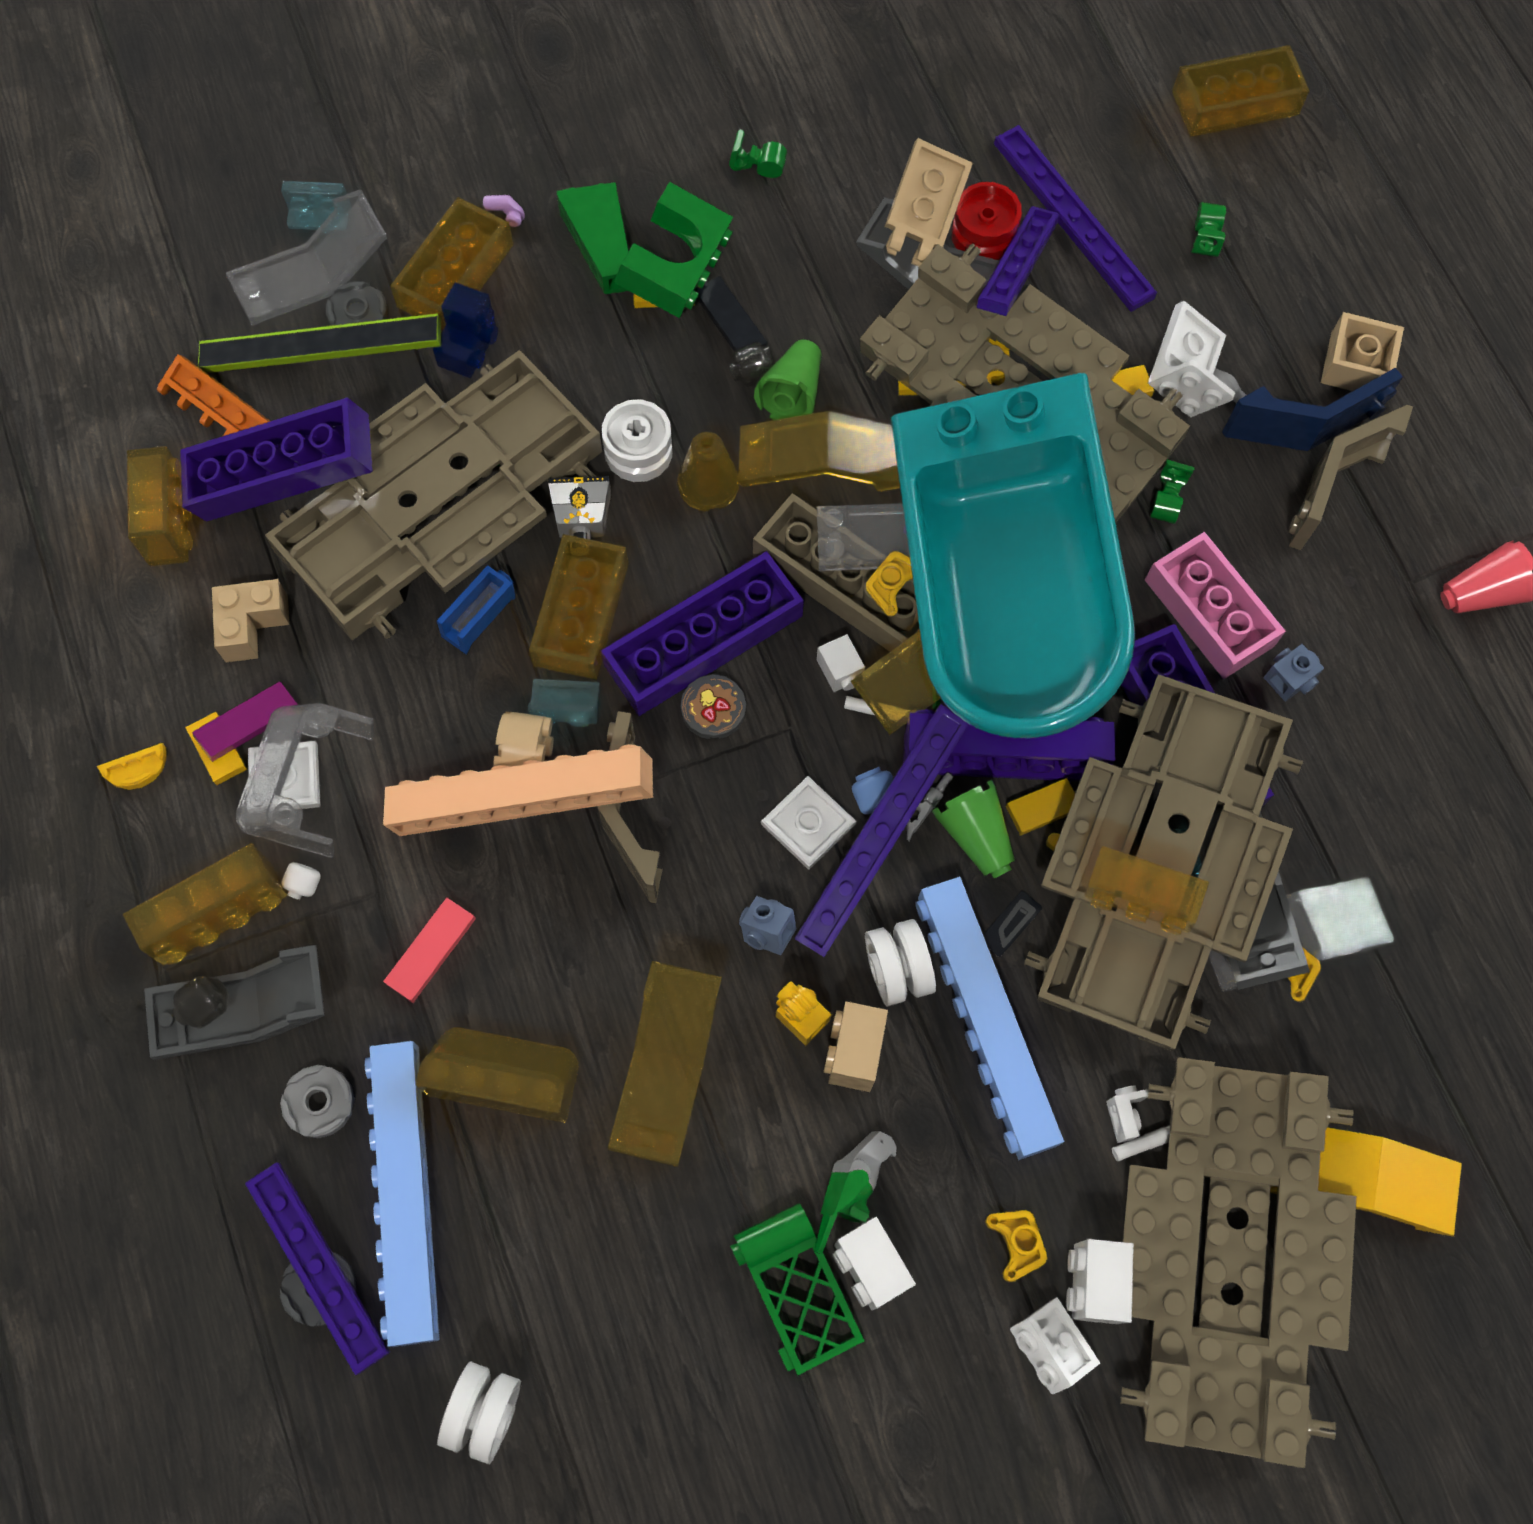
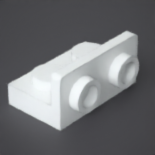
M1057 1297L1010 1328L1018 1347L1026 1354L1037 1371L1039 1380L1048 1388L1051 1394H1056L1071 1387L1100 1364Z

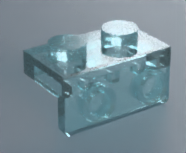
M533 679L528 713L552 718V725L555 722H568L576 727L588 726V723L597 724L600 684L599 682Z

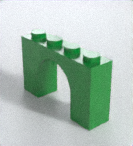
M669 182L657 202L650 221L684 240L692 250L694 259L684 263L670 262L633 243L621 263L614 283L680 318L685 308L692 309L699 293L695 292L696 288L703 289L711 273L707 271L708 266L715 267L722 253L718 250L719 246L726 247L733 231L728 229L733 217Z

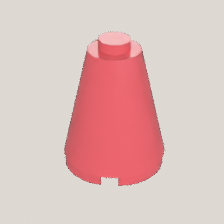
M1514 540L1506 542L1444 584L1443 592L1440 593L1444 607L1447 610L1451 609L1454 613H1463L1532 602L1533 557L1523 543L1519 541L1514 543Z

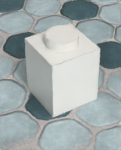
M847 634L818 647L817 662L833 692L841 689L844 691L851 690L861 683L865 666Z

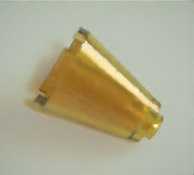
M702 432L693 438L678 472V490L682 500L692 508L700 511H709V509L717 507L722 509L729 505L738 493L739 474L722 439L715 433Z

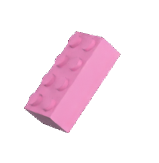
M1205 532L1153 563L1145 578L1146 583L1223 679L1275 647L1286 632Z

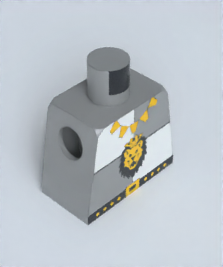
M609 476L548 478L559 537L571 538V549L573 551L585 552L590 550V537H602L605 534L611 499Z

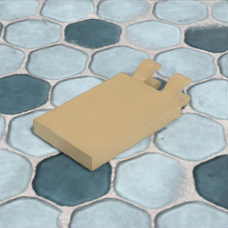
M919 138L914 142L884 226L892 230L886 243L888 254L896 256V253L900 252L905 236L920 242L911 264L919 267L937 244L943 247L970 173L972 162Z

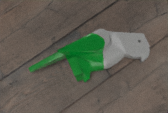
M872 1131L849 1154L834 1163L820 1213L823 1214L814 1250L815 1253H823L836 1216L850 1222L866 1223L867 1218H869L867 1200L875 1189L880 1165L889 1156H896L897 1148L892 1137L881 1131Z

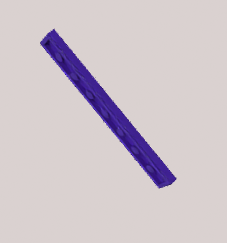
M1020 125L995 137L994 145L1046 209L1059 213V225L1129 311L1132 312L1155 299L1157 295L1156 290Z
M942 704L938 706L795 936V940L819 955L825 957L969 724Z

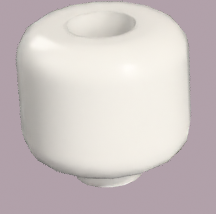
M292 862L288 865L281 884L283 888L289 891L288 896L300 900L302 896L310 897L315 893L321 875L319 871L309 866Z

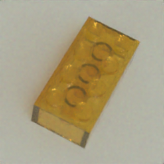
M1290 45L1182 66L1179 69L1172 90L1190 137L1299 115L1310 91Z
M457 197L390 285L397 307L413 316L438 313L441 318V330L449 333L513 246L509 222Z
M565 534L562 535L529 649L534 667L597 680L602 663L601 650L606 648L628 568L626 547Z
M250 843L123 913V916L140 950L164 966L165 964L170 965L181 961L187 956V952L197 946L203 947L213 943L222 932L245 925L249 922L250 917L256 913L274 909L281 903V899L288 895L282 887L281 881L270 861L253 843Z

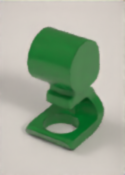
M741 129L738 130L729 161L730 168L734 171L749 169L755 164L757 166V173L761 176L768 178L781 176L787 157V149L782 144L772 141L765 143L761 149L752 145L751 150L746 153L741 147L745 133Z
M1207 202L1200 203L1195 222V231H1198L1191 253L1214 257L1219 256L1225 240V233L1221 231L1226 215L1225 205Z
M1166 460L1160 473L1162 491L1158 490L1155 494L1150 512L1151 518L1171 524L1176 523L1183 503V497L1179 496V492L1188 482L1195 467Z

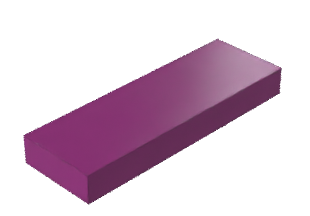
M278 682L196 729L192 734L213 762L299 711V705L282 683Z

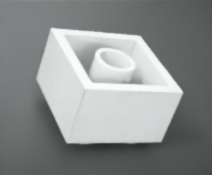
M877 1217L838 1239L834 1244L837 1250L832 1255L842 1273L844 1274L849 1271L856 1284L851 1288L862 1307L869 1305L871 1311L877 1309L916 1285Z
M1086 1239L1075 1243L1074 1250H1069L1068 1272L1073 1273V1288H1068L1066 1296L1067 1311H1072V1320L1110 1324L1131 1323L1133 1243Z

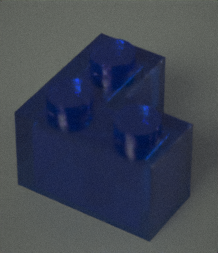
M455 282L441 306L446 326L441 333V346L433 347V352L439 367L471 379L476 368H481L489 344L492 345L496 341L498 327H496L494 310L492 309L489 295Z

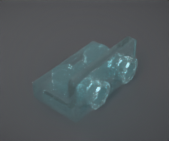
M283 181L281 191L289 209L287 218L288 228L346 231L348 229L351 205L343 183Z

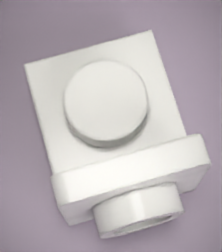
M1136 1085L1115 1090L1116 1096L1106 1101L1117 1143L1131 1141L1140 1136L1138 1130H1141L1140 1116L1135 1108L1132 1109L1131 1103L1140 1102L1148 1098V1089L1137 1091Z

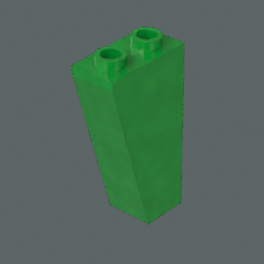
M599 183L593 186L571 187L556 191L560 215L603 293L611 294L628 291L614 283L621 263L628 253L616 183Z

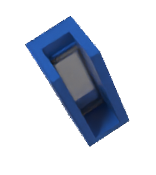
M487 565L437 620L441 637L467 655L471 644L512 599L516 598L513 580L501 570L496 572Z

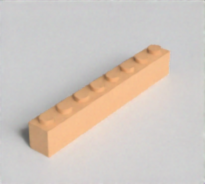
M623 745L618 750H591L587 752V755L575 757L560 755L555 757V760L544 762L529 760L519 766L498 765L488 771L477 772L467 770L457 776L446 777L436 775L430 777L429 780L419 782L405 780L399 782V785L385 787L383 825L397 835L405 836L653 798L652 758L640 746Z

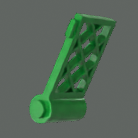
M800 1203L734 1235L736 1243L730 1247L738 1265L741 1266L746 1263L784 1345V1347L778 1349V1352L787 1371L795 1369L797 1375H800L864 1342L824 1254L815 1253L818 1264L814 1276L793 1270L798 1254L810 1248L814 1251L817 1242L813 1228ZM792 1258L789 1268L780 1265V1263ZM772 1267L787 1271L781 1293L767 1289L760 1273ZM821 1268L827 1281L818 1279ZM792 1274L812 1281L805 1302L785 1295ZM816 1283L831 1288L834 1299L830 1311L810 1304ZM769 1294L779 1297L776 1308ZM783 1299L803 1306L797 1328L782 1323L778 1314ZM837 1303L844 1316L834 1313ZM808 1308L828 1315L821 1337L801 1330ZM832 1318L847 1322L853 1337L840 1344L827 1340L826 1337ZM785 1329L795 1332L792 1343ZM799 1335L819 1341L815 1357L803 1363H800L795 1352ZM824 1343L833 1346L831 1349L821 1353Z

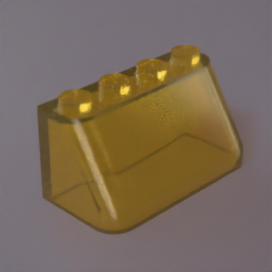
M454 1027L446 1030L424 1058L420 1065L415 1085L430 1097L566 1123L578 1073V1061L575 1055L567 1048Z

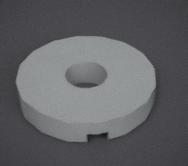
M315 1065L303 1068L290 1078L280 1102L283 1118L291 1129L305 1137L322 1138L333 1135L345 1126L352 1115L355 1097L352 1085L345 1075L332 1067ZM324 1092L327 1097L326 1105L319 1111H311L309 1108L310 1097L314 1093Z

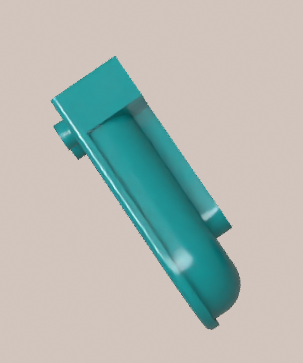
M1073 374L893 415L891 417L923 657L930 681L945 705L962 720L980 730L999 736L1012 738L1046 737L1069 730L1099 711L1116 693L1129 670L1135 646L1133 612L1087 374Z

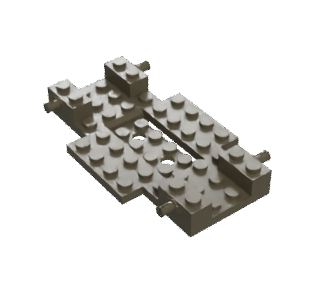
M937 244L918 267V279L888 316L884 319L879 315L861 336V353L874 362L865 373L869 378L872 377V380L876 381L883 370H885L930 403L931 406L1042 382L1041 379L1028 371L1025 365L1017 363L1006 355L999 346L988 342L992 339L995 342L999 341L1050 379L1078 373L1087 374L1115 523H1117L1184 440L1190 425L1176 416L1172 410L1183 395L1179 391L1176 394L1177 389L1172 388L1163 401L1160 402L1154 400L1140 389L1134 395H1131L1117 385L1112 379L1125 365L1130 355L1031 284L1012 305L1007 316L978 309V298L987 284V279L973 270L971 263L981 253L980 249L977 246L975 248L974 244H970L964 254L959 257L952 255ZM992 371H1001L1004 373L1005 381L999 386H993L988 382L987 376Z
M520 350L494 369L490 364L485 365L486 368L483 367L480 371L483 377L447 403H444L426 383L369 423L372 473L335 483L294 514L291 510H285L286 515L283 512L280 515V520L283 522L265 534L277 556L293 574H298L327 607L331 617L352 641L368 628L374 626L383 634L384 638L388 639L391 637L389 632L393 636L396 629L388 622L386 616L404 602L399 590L423 572H426L442 591L447 593L547 517L546 510L533 498L530 492L544 481H548V478H568L575 474L579 477H597L586 465L602 453L600 433ZM457 456H463L468 459V464L465 468L457 470L450 466L451 460ZM499 464L501 465L498 473L412 537L400 539L403 535L414 532L419 523L430 515L438 514L443 505L454 497L465 494L470 485L481 477L489 476L493 468ZM410 493L417 497V501L412 507L405 508L399 504L400 498L405 494Z
M1158 674L1150 697L1143 706L1125 699L1122 701L1119 713L1138 718V729L1123 769L1089 757L1041 884L1042 888L1072 898L1074 901L1056 949L1049 959L1029 951L1024 965L1044 972L1043 984L1037 1000L1070 1013L1072 1010L1134 1034L1142 1041L1172 1052L1176 1049L1181 1032L1185 1026L1204 1034L1208 1031V1027L1205 1026H1209L1211 1020L1190 1012L1191 1004L1210 951L1212 950L1244 963L1247 961L1293 831L1290 827L1261 818L1259 814L1277 768L1299 774L1303 760L1283 754V747L1293 722L1292 719ZM1156 782L1162 784L1161 790L1116 911L1110 910V904ZM1220 804L1223 807L1177 934L1172 933L1171 929L1216 805ZM1179 814L1187 818L1189 828L1186 832L1178 834L1171 831L1168 821L1173 815ZM1156 879L1164 884L1165 894L1161 898L1151 899L1146 895L1144 887L1149 880Z
M1178 1057L1175 1063L1174 1081L1171 1087L1149 1083L1148 1091L1153 1092H1148L1147 1099L1170 1101L1171 1121L1167 1168L1165 1170L1130 1165L1123 1242L1133 1243L1132 1317L1154 1321L1149 1381L1145 1391L1122 1387L1121 1391L1122 1395L1137 1397L1134 1399L1121 1396V1404L1144 1407L1145 1441L1184 1448L1185 1446L1261 1458L1271 1463L1305 1468L1306 1446L1311 1435L1335 1440V1432L1320 1430V1428L1336 1430L1335 1422L1312 1419L1309 1410L1310 1386L1306 1385L1309 1345L1348 1351L1357 1196L1318 1191L1320 1153L1324 1151L1325 1131L1329 1122L1352 1126L1353 1118L1346 1117H1353V1110L1330 1108L1328 1099L1329 1076L1291 1071L1288 1075L1219 1067L1215 1066V1062ZM1204 1177H1210L1199 1327H1192ZM1275 1186L1277 1187L1278 1196L1269 1330L1267 1338H1262L1260 1333L1265 1282L1266 1245L1268 1241L1270 1187ZM1241 1208L1247 1213L1248 1224L1245 1228L1237 1230L1228 1224L1227 1213L1230 1209ZM1235 1283L1240 1286L1243 1291V1298L1239 1304L1229 1305L1223 1301L1221 1290L1225 1284Z

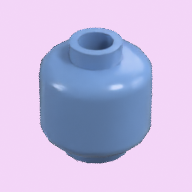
M880 767L856 776L857 782L851 788L861 813L865 815L872 814L893 780L892 774L889 771H881Z

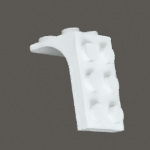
M1185 301L1176 304L1148 384L1163 397H1166L1172 388L1177 389L1176 394L1178 391L1181 392L1183 397L1177 402L1176 406L1190 417L1232 401L1235 392L1213 375L1226 335Z

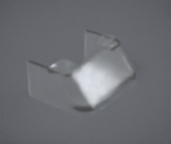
M322 703L282 706L274 710L268 721L236 810V821L239 828L249 835L333 858V839L299 830L303 820L302 808L295 800L283 797L281 794L302 734L321 738L329 735L334 729L372 740L374 736L373 718Z

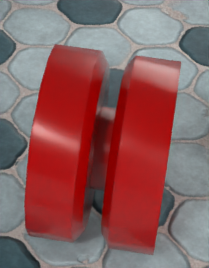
M979 182L966 188L962 192L951 229L952 242L956 249L966 251L970 244H974L975 248L977 246L980 249V256L994 260L1001 259L1020 224L1022 209L1017 195L1007 186L996 182Z

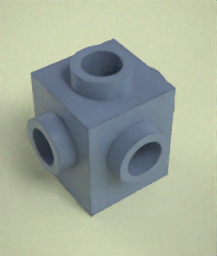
M1301 644L1293 651L1286 648L1273 659L1275 664L1264 676V679L1286 702L1299 691L1305 695L1319 683L1317 676L1323 671L1324 667L1320 664L1318 656Z
M756 896L751 906L746 907L740 916L739 925L742 928L744 942L757 950L765 949L782 955L796 931L794 910L773 899L767 900Z

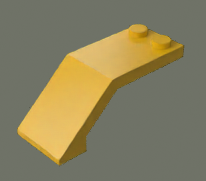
M1327 1128L1325 1131L1324 1151L1320 1153L1318 1191L1357 1196L1356 1209L1415 1226L1416 1230L1454 1237L1462 1163L1385 1137ZM1271 1186L1270 1193L1277 1194V1187Z

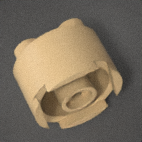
M518 712L503 713L496 737V745H499L498 756L494 755V766H519L529 760L544 762L545 756H551L554 738L550 736L552 718Z

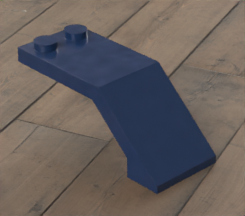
M1394 368L1326 407L1276 399L1263 386L1238 400L1222 433L1228 438L1309 451L1366 418L1372 420L1378 417L1386 409L1385 403L1397 393L1395 388L1403 376Z

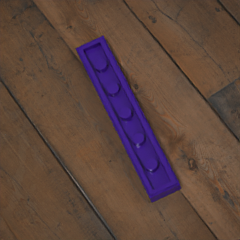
M1031 206L978 298V309L1007 316L1058 223L1059 213Z
M276 1162L247 1181L245 1185L354 1374L359 1375L391 1353L281 1164Z

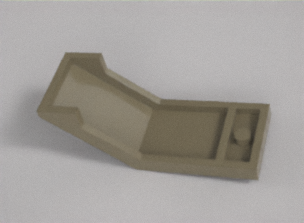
M1405 405L1333 439L1314 469L1299 514L1293 517L1289 526L1288 533L1293 534L1289 544L1290 547L1301 550L1321 522L1337 472L1365 459L1381 464L1384 463L1391 440L1396 434L1404 435L1413 406Z
M618 711L616 722H610L607 733V742H610L609 751L618 750L623 745H634L635 733L631 713ZM622 803L598 806L604 831L649 902L657 903L663 872L662 869L657 868L660 852L641 849L619 814Z

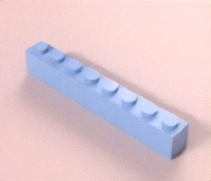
M957 877L921 889L918 897L919 901L916 902L918 915L921 921L927 920L931 933H928L929 944L934 953L939 952L943 962V965L940 966L942 978L947 986L951 985L956 996L952 999L958 1018L964 1017L968 1031H965V1037L972 1052L977 1051L981 1064L978 1065V1071L983 1084H989L994 1098H991L990 1101L997 1119H1003L1007 1132L1004 1133V1140L1011 1154L1016 1153L1018 1160L1061 1145L1064 1143L1063 1137L961 878Z
M413 1041L369 1046L370 1057L365 1058V1073L367 1079L372 1080V1092L367 1094V1108L370 1115L374 1114V1129L369 1130V1143L371 1150H376L377 1165H372L371 1178L373 1187H378L379 1202L374 1203L373 1211L375 1224L381 1227V1239L376 1241V1257L378 1263L383 1262V1278L378 1280V1293L380 1301H385L386 1316H382L380 1321L381 1336L383 1340L387 1339L388 1347L440 1341L419 1047Z

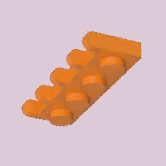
M177 354L157 386V391L162 395L168 394L171 388L181 394L177 406L182 410H187L191 403L201 409L204 413L200 418V424L204 427H209L214 420L225 427L227 430L223 436L270 422L269 419L186 357Z

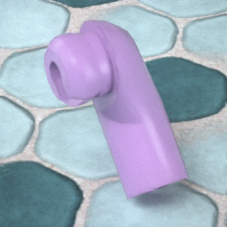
M487 195L483 199L486 211H503L506 214V222L512 227L520 226L525 218L523 208L509 195Z

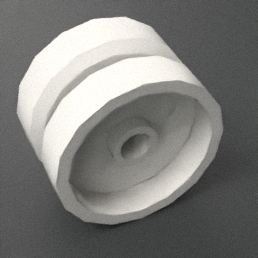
M639 399L627 400L615 405L606 414L602 424V439L605 460L611 471L620 478L632 482L649 481L660 476L668 468L673 456L671 426L665 411L655 403Z
M914 919L896 923L893 930V938L884 927L865 933L870 969L886 1007L904 1002L907 996V987L916 998L936 992L935 975L930 954L922 931Z
M469 1362L464 1368L446 1408L437 1445L458 1453L464 1448L471 1436L469 1443L470 1457L490 1465L510 1426L520 1391L521 1380L501 1373L489 1388L490 1370L487 1367Z

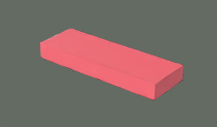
M446 898L383 982L414 1003L476 920L475 916L449 898Z

